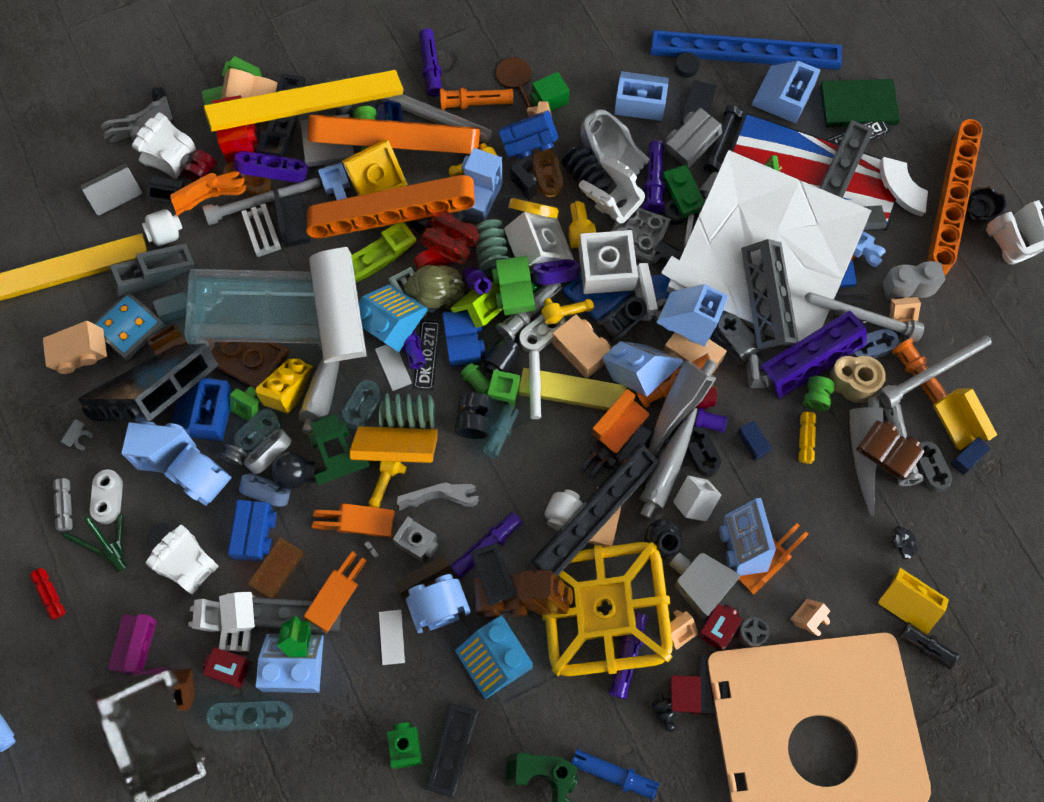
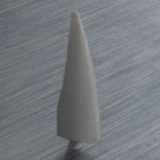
M322 357L299 412V421L305 422L302 432L305 434L313 432L311 423L316 422L317 418L329 414L340 361L324 363Z
M708 358L702 368L689 360L685 361L666 397L656 422L649 446V451L654 456L674 429L703 400L713 385L716 377L711 375L717 365L715 361Z
M869 397L868 407L849 410V425L856 474L868 511L871 516H874L877 464L856 450L877 420L883 422V407H879V398Z
M693 408L680 424L658 459L659 465L650 474L638 500L645 503L640 514L650 519L654 508L663 510L688 447L697 408Z

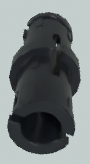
M910 622L904 626L899 635L901 639L920 649L922 655L925 657L927 655L931 656L948 669H951L959 658V653L938 642L936 636L933 634L929 636Z

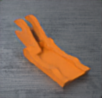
M235 171L216 176L215 173L205 175L170 195L176 215L178 216L184 211L191 210L198 203L210 197L242 194L246 190V185H243L244 178L234 179L239 175V172Z
M340 504L339 511L314 510L313 516L316 518H338V522L313 521L311 528L337 530L340 533H357L392 538L394 510Z
M798 523L778 543L773 539L776 550L768 572L740 576L739 580L753 595L792 558L790 553L807 537L808 533L805 532L787 551L781 546L800 526Z
M353 551L338 571L334 570L303 618L322 629L326 634L351 595L357 589L358 583L353 580L367 561L361 558L349 577L343 575L357 555Z

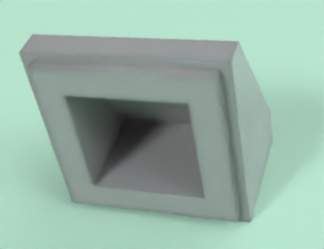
M755 354L749 357L746 364L748 387L750 389L767 388L768 377L761 368V365L765 362Z

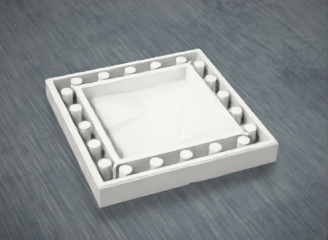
M728 150L680 261L714 280L711 287L728 295L721 314L722 316L730 313L739 317L745 326L754 329L741 248L766 239L782 242L798 341H801L822 328L830 310L806 302L805 295L808 292H812L834 300L872 210ZM760 249L750 252L752 263L756 266L762 258ZM760 274L756 280V288L762 291L766 281L765 277ZM671 279L666 291L670 293L685 289L686 287ZM764 299L760 306V312L766 317L770 310V304ZM768 324L764 334L775 338L774 328Z

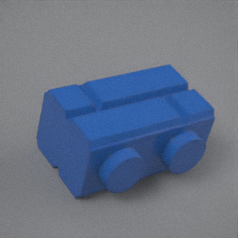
M548 110L499 129L500 137L509 158L517 156V159L524 158L527 155H531L530 150L538 147L540 151L552 148L554 146L553 142L558 139L555 125Z
M236 501L227 552L231 559L263 563L265 562L266 555H270L272 539L269 538L270 528H274L276 525L277 515L276 512H273V508L269 503Z

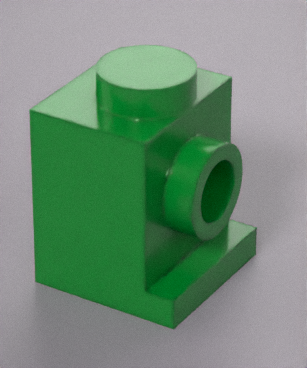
M410 723L393 725L394 731L387 732L391 768L399 769L422 765L417 727L411 728ZM401 739H407L409 742L405 750H401L398 747Z

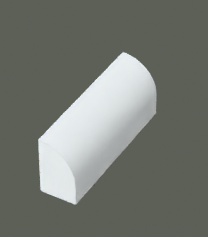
M348 247L325 250L312 255L309 258L324 363L367 356L352 257Z

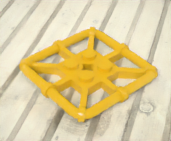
M636 542L608 547L595 545L594 549L581 550L570 563L595 560L597 580L577 582L565 571L558 575L574 588L576 607L569 608L567 614L551 613V615H542V620L546 623L548 655L554 674L557 676H577L601 672L617 674L618 670L650 667L662 664L665 661L669 662L672 658L670 654L673 645L668 611L670 597L666 596L662 558L655 543ZM641 553L624 576L606 578L604 558ZM650 559L655 597L633 599L631 582ZM602 601H607L608 605H612V610L609 611L608 615L598 612V607L602 606ZM656 606L661 647L636 628L634 609ZM577 616L579 634L560 657L556 620ZM633 634L656 654L615 659L613 637ZM604 638L606 660L568 665L569 661L586 640Z

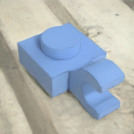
M342 162L319 169L318 172L326 194L334 193L336 200L346 199L344 189L350 188V184Z
M863 231L853 255L859 258L863 254L871 266L877 267L882 262L880 257L886 250L879 245L873 244L875 238Z

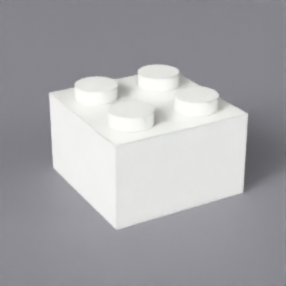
M632 230L580 234L578 249L584 294L635 290L638 272Z

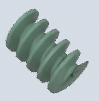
M497 219L483 221L477 224L472 231L479 270L483 271L487 277H493L492 269L497 268V260L509 259L506 256L508 249L504 247L507 244L503 238L505 232L501 229L503 222Z
M386 393L379 407L380 427L384 425L386 420L389 427H394L396 420L400 427H404L408 420L411 428L416 426L417 421H419L421 428H425L429 421L433 429L435 426V403L432 396L428 395L426 402H423L421 395L418 394L415 402H412L410 394H407L405 401H401L400 394H396L394 401H391L389 393Z

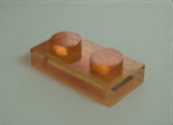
M280 537L248 584L268 598L274 599L305 553Z

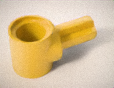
M575 201V203L570 205L573 221L568 227L571 249L579 247L580 234L596 233L595 224L587 220L585 204L580 201Z

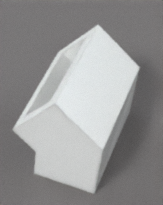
M237 592L219 596L222 632L249 631L255 627L252 592Z

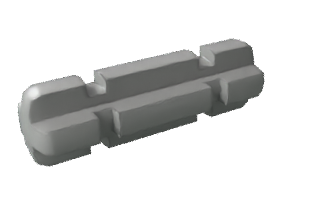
M67 478L55 479L53 481V491H56L54 494L55 515L58 517L55 519V528L59 531H69L73 527L72 518L69 517L72 515L71 494H68L70 491V481Z

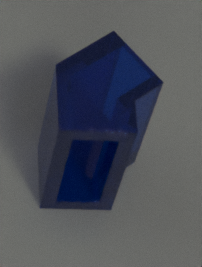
M387 100L384 104L376 105L378 120L403 122L400 103Z

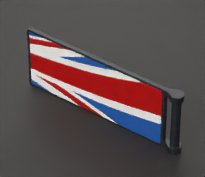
M735 105L726 106L724 111L725 118L722 123V134L716 139L710 157L704 163L703 168L706 171L719 173L722 166L718 162L732 124L734 120L738 119L742 121L730 151L763 165L772 155H777L779 168L780 166L782 167L779 172L820 188L840 144L744 112ZM863 152L843 199L862 207L882 205L886 218V228L883 230H888L897 199L883 184L880 174V160L882 158Z

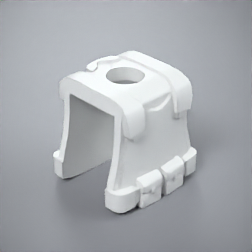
M159 112L154 118H150L144 124L145 126L136 134V139L132 143V147L138 152H142L139 158L140 163L146 167L157 168L172 178L177 179L185 165L192 161L191 156L196 148L189 136L180 132L165 115Z
M603 157L599 162L611 176L617 187L610 195L584 180L579 183V187L587 197L595 201V208L603 214L607 213L613 220L619 223H624L642 204L645 195L642 189L636 186L635 180L637 177L627 165L614 158ZM627 199V203L623 207H617L616 204L620 200Z
M1039 200L1025 205L1014 216L1012 212H1007L987 224L988 228H986L989 237L993 236L1002 249V257L1006 263L1016 264L1044 251V219L1040 210L1043 206ZM1018 228L1021 230V232L1027 239L1030 245L1029 247L1025 246V243L1020 235Z
M183 525L169 532L162 539L161 543H158L152 550L151 555L146 561V565L152 570L178 583L192 595L207 577L219 567L202 550L195 536Z

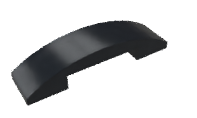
M282 73L276 92L305 87L306 79L303 76ZM299 115L270 120L267 130L262 131L256 149L257 153L281 157L289 146Z

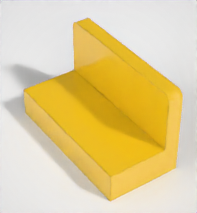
M956 389L933 406L957 450L964 449L977 437L981 440L989 441L997 436L973 389Z
M899 568L892 579L891 585L879 599V604L905 622H910L913 626L928 634L946 612L949 599L902 568Z

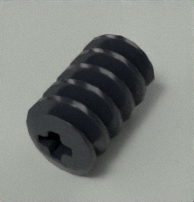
M580 146L570 149L563 156L561 162L566 167L567 172L572 175V179L577 182L578 187L579 183L584 180L606 192L613 183V179L611 177L606 178L608 172L601 170V163H595L597 158L594 155H590V148L581 149Z

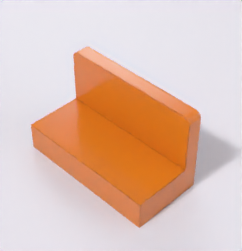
M626 389L592 428V435L615 454L621 450L639 426L649 417V412L634 401L636 395L629 389Z

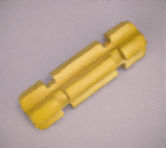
M803 412L800 416V424L802 426L799 438V448L801 449L799 452V462L811 464L815 457L813 448H815L816 427L814 424H816V414L813 412Z

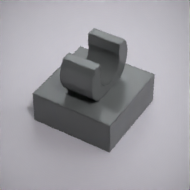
M73 419L57 444L66 449L73 445L76 450L83 451L86 447L79 444L78 438L85 436L91 439L93 435L87 430H82L85 425L84 423Z

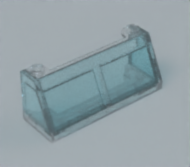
M190 269L185 323L187 343H206L209 350L214 348V341L319 344L322 350L311 272Z

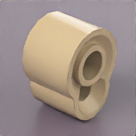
M844 356L836 361L828 375V379L835 383L834 391L841 393L846 399L854 403L868 402L869 397H875L885 382L886 373L882 364L870 356Z

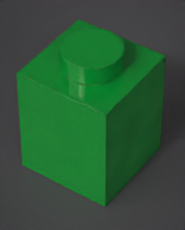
M558 72L532 83V94L530 95L532 104L535 107L538 106L539 101L548 102L551 112L569 104V88Z

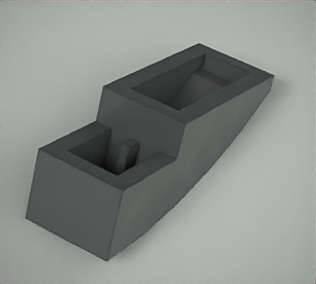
M185 243L136 254V260L110 265V278L117 296L121 297L127 292L130 294L166 282L193 268L194 262Z

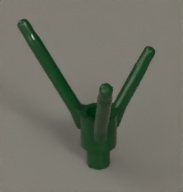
M122 513L118 514L116 542L111 544L107 542L90 517H84V521L104 547L103 549L67 532L63 533V537L98 554L107 560L109 565L113 564L117 572H121L128 567L123 560L124 554L122 553Z

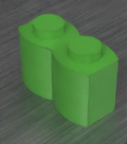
M527 256L497 260V268L492 269L494 284H500L501 293H496L498 309L503 308L505 315L536 311Z

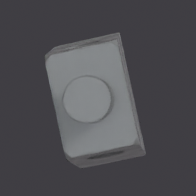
M679 552L669 564L681 575L674 585L675 589L703 621L741 576L704 553H700L691 562Z

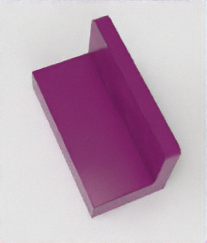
M124 614L122 616L108 666L109 670L132 675L143 673L157 620L143 614H138V616Z

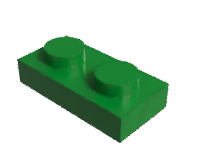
M687 165L663 172L664 182L681 217L685 218L701 212L705 201Z

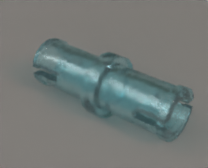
M505 404L497 422L491 426L490 430L492 433L482 450L484 454H487L489 451L488 456L491 458L499 457L505 440L509 439L512 434L510 430L520 413L517 408L513 412L514 406Z

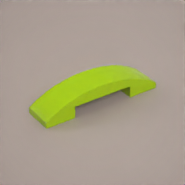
M404 222L397 223L381 232L382 238L351 255L355 283L362 281L389 265L416 242L415 236Z

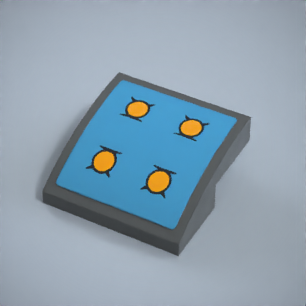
M129 292L93 323L103 328L105 342L126 361L148 342L147 338L158 333L165 326L156 315Z

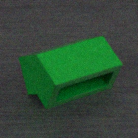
M293 616L281 625L277 646L288 657H307L311 638L310 621H300L296 616Z

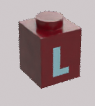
M717 604L697 637L718 651H723L743 619L737 616L739 613L734 608L726 604L723 606Z
M214 647L212 653H208L204 659L202 666L204 669L203 675L241 689L252 662L245 657Z

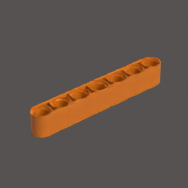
M309 115L308 141L372 146L387 139L392 148L471 154L473 148L479 149L480 128Z
M973 119L963 121L952 139L926 261H942L944 263L941 264L944 276L949 272L957 259L982 136L981 124Z
M458 175L310 206L307 210L306 232L310 237L319 239L467 210L475 204L474 180L467 175Z

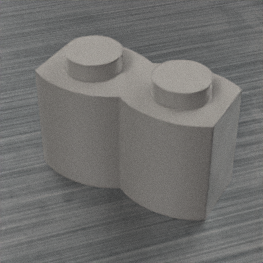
M929 261L917 266L898 265L893 267L882 282L887 300H891V298L902 299L910 296L926 298L934 295L946 279L941 263Z

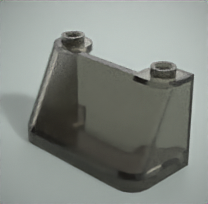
M164 666L107 682L87 690V695L121 781L133 802H155L207 775L204 764L207 763L206 756L201 747L195 748L191 743L173 696L175 693L174 687L178 685L176 676L172 669L167 670Z

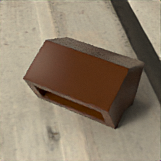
M176 323L147 338L150 347L156 355L174 345L188 344Z

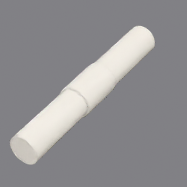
M538 351L529 352L531 419L541 418V377Z

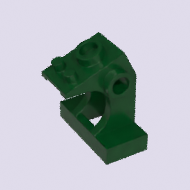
M324 415L317 418L316 422L310 424L313 431L308 433L313 448L319 447L327 468L315 473L314 476L318 485L370 466L368 460L350 459V450L345 439L346 436H349V432L344 420L339 422L336 415ZM339 437L344 452L329 458L324 442Z
M515 753L506 758L505 787L528 785L530 778L539 776L548 781L551 786L552 802H569L570 799L566 795L567 793L571 794L577 784L578 777L575 774L578 767L562 757Z

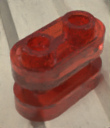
M447 211L436 212L430 221L434 229L426 228L420 237L421 242L434 252L454 262L464 264L470 255L467 247H475L480 239L478 229L471 223H463L455 219Z

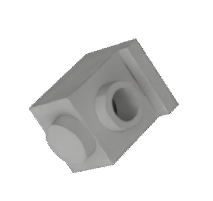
M410 517L406 518L393 538L396 547L421 562L426 557L431 558L438 547L436 534L416 523ZM415 535L422 537L419 543L412 542Z

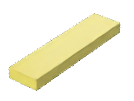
M523 368L519 395L530 397L529 369ZM540 371V396L544 400L608 411L627 388L615 383Z

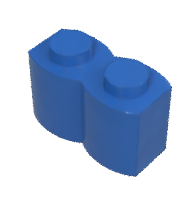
M468 310L443 313L450 367L481 363V355L486 354L484 340H478L477 331H482V327H475Z

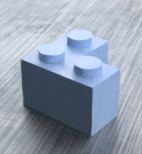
M473 148L470 156L465 157L462 170L464 175L474 180L475 204L467 210H462L466 218L481 223L486 221L503 184L502 157Z

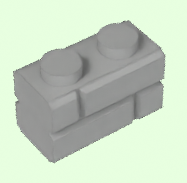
M699 108L695 113L693 111L690 112L683 120L684 125L678 131L674 129L666 138L668 153L682 165H687L688 169L722 134L721 124L713 117H710L702 108Z

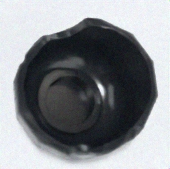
M991 186L973 189L970 191L966 216L977 224L990 223L993 219L1002 215L1007 206L1004 193L996 192Z

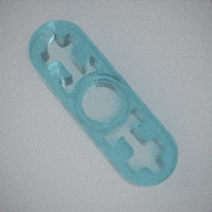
M282 701L217 703L207 712L209 726L218 731L283 729L293 719L291 707ZM263 707H267L266 713H276L278 707H281V711L286 713V717H282L280 723H277V720L272 717L265 718L266 724H262L264 721ZM234 708H238L235 715L237 725H234L235 720L224 719L222 725H220L219 721L214 720L215 715H219L221 709H223V713L233 715L235 714ZM248 708H255L258 713L257 720L252 724H245L242 719L244 711Z

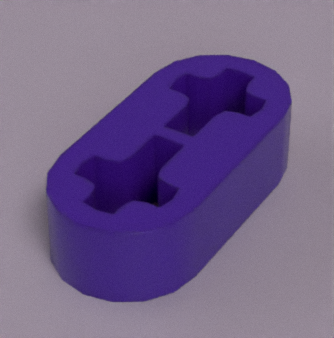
M570 259L536 264L533 268V281L542 285H550L576 280L579 277L580 264Z

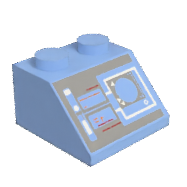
M622 341L613 346L602 357L613 381L645 396H648L683 364L681 358L647 344Z
M756 498L726 514L723 525L719 527L721 541L726 542L728 551H726L728 567H733V570L741 576L768 572L776 550L762 499Z
M266 634L258 658L256 688L262 692L319 693L324 636L311 635L307 657H288L277 646L279 634Z

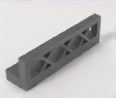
M766 239L742 247L758 349L762 350L777 345L791 346L799 341L782 242ZM760 249L762 258L756 266L752 263L750 252ZM760 274L765 277L766 281L762 291L756 288V280ZM764 299L770 304V310L766 317L760 312V306ZM769 324L774 328L775 339L765 342L764 331Z

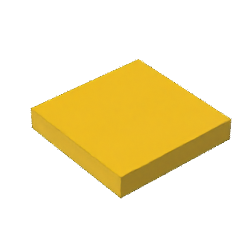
M387 139L342 161L358 196L408 185Z

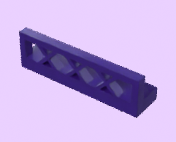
M849 310L762 364V371L772 382L774 393L778 399L808 382L810 377L817 376L832 367L839 358L850 356L866 346V327Z

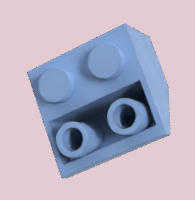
M800 61L771 66L751 106L796 124L815 86L820 69Z
M621 71L614 115L662 121L669 78Z
M706 284L672 291L666 300L657 323L665 329L674 331L686 337L689 341L705 347L719 322L728 295Z
M150 421L129 422L121 454L137 470L164 473L189 443L194 447L197 445L180 425L167 423L166 426H157Z

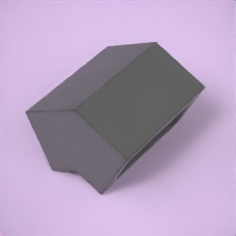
M186 289L153 299L158 317L163 323L194 314Z

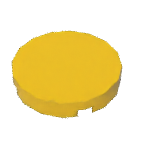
M515 198L510 199L508 208L551 218H557L559 212L558 208Z

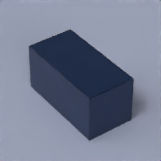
M754 420L739 428L737 434L755 461L771 451L772 447Z
M977 437L951 464L964 475L991 448Z

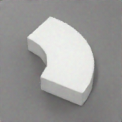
M883 157L880 160V174L885 188L890 190L901 207L922 217L926 213L928 191L920 188L912 181L908 173L907 163Z

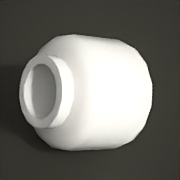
M167 209L148 214L145 217V223H142L149 243L153 242L157 246L178 240V230L182 229L178 216H172L171 212Z
M567 489L564 492L554 493L545 510V517L548 520L547 524L559 531L583 505L579 500L580 495Z

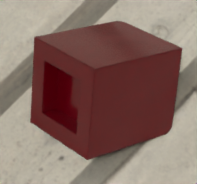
M671 676L669 678L671 710L673 712H689L692 715L700 714L701 677Z

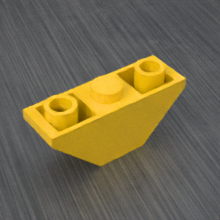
M289 358L256 387V394L263 406L289 413L299 403L312 373L313 366L295 358Z

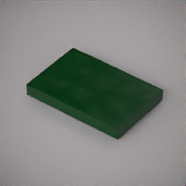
M894 79L822 81L820 84L825 127H845L849 125L851 120L860 124L886 121L887 125H898L900 121Z

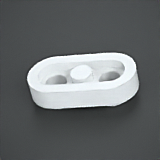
M541 314L521 331L520 346L528 353L531 351H541L552 342L553 332L565 323V318L555 323L556 327L552 329L545 323ZM536 339L537 342L535 344H530L528 340Z
M113 470L100 471L95 475L92 483L90 514L94 520L104 525L116 521L121 510L123 481ZM105 479H110L108 485L102 486ZM103 505H107L106 511L100 512V508Z

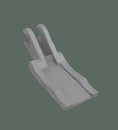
M166 96L152 102L139 113L128 115L124 119L105 121L101 125L102 130L110 126L113 127L104 133V139L115 135L110 139V142H117L130 136L132 140H135L136 134L145 126L144 124L150 118H154L159 112L165 115L169 121L172 120L173 117Z
M446 482L398 496L397 505H399L400 511L409 506L417 507L426 501L442 498L465 507H473L477 505L479 496L466 497L467 494L476 491L474 489L476 486L472 484H449Z

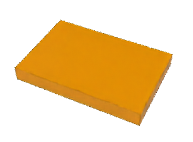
M358 426L350 449V459L431 463L433 462L438 429Z

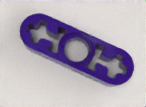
M247 151L236 153L234 160V169L241 174L284 181L303 182L306 180L308 165L298 159Z

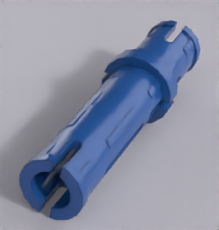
M578 748L571 763L578 767L579 770L623 787L622 791L624 792L630 790L652 801L655 798L660 783L636 774L632 768L626 770L580 751Z

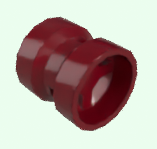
M197 149L191 156L192 161L185 165L182 172L194 182L207 175L209 171H212L217 163L211 155Z

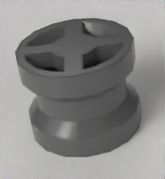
M750 617L738 628V640L746 648L760 647L768 639L769 627L761 618Z

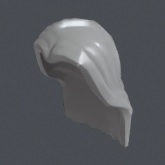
M595 110L584 118L580 126L581 139L584 146L590 148L591 153L596 156L597 161L599 162L603 157L614 158L627 165L637 176L640 173L639 170L643 169L650 159L636 147L628 128L606 110Z

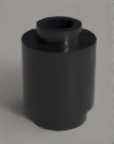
M503 337L501 341L495 343L484 359L485 370L490 375H493L494 370L508 372L519 356L518 351L520 347L513 340Z

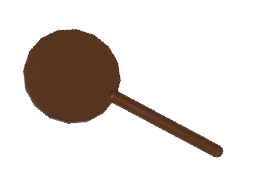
M515 57L501 61L496 69V77L499 83L506 88H519L527 107H533L523 88L531 77V69L528 63L521 58Z

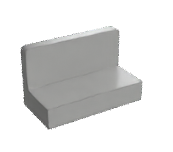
M126 163L81 185L84 194L97 215H101L142 194Z

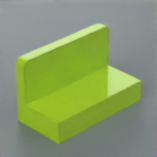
M491 282V289L486 294L484 291L483 294H479L475 290L470 291L451 307L452 312L468 310L476 328L485 326L503 310V308L498 309L496 293H501L500 284Z

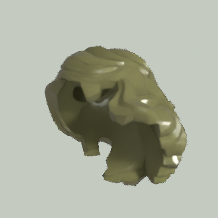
M424 265L408 278L404 285V290L408 296L427 309H439L441 306H444L446 309L451 310V307L465 296L466 291L464 287L466 284L462 281V276L455 268L444 265Z

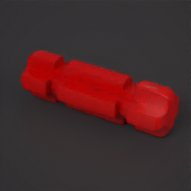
M38 568L32 571L30 579L36 585L35 589L43 606L47 608L46 612L49 618L57 620L64 616L66 611L59 602L60 599L52 582L48 580L49 576L46 570Z

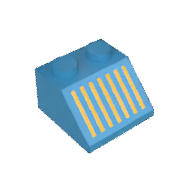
M390 284L362 296L358 302L362 328L397 352L401 350L405 340L412 334L428 310Z
M502 615L477 630L455 650L484 699H487L533 669L532 661Z

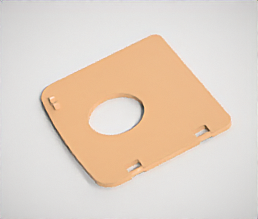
M876 633L717 651L710 655L707 667L712 686L713 702L716 710L731 802H928L931 795V784L898 643L893 635L889 633ZM728 681L730 698L721 699L718 683ZM812 716L829 717L843 725L850 733L856 747V763L850 776L841 784L831 787L817 786L803 779L794 769L789 758L788 742L792 730L801 720ZM744 773L747 791L737 792L734 774Z

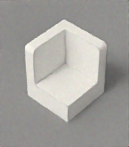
M687 476L674 499V504L686 518L707 521L721 494L709 480Z

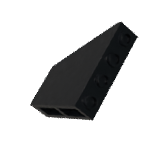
M206 343L174 345L84 394L78 400L83 406V413L92 421L149 422L219 365Z

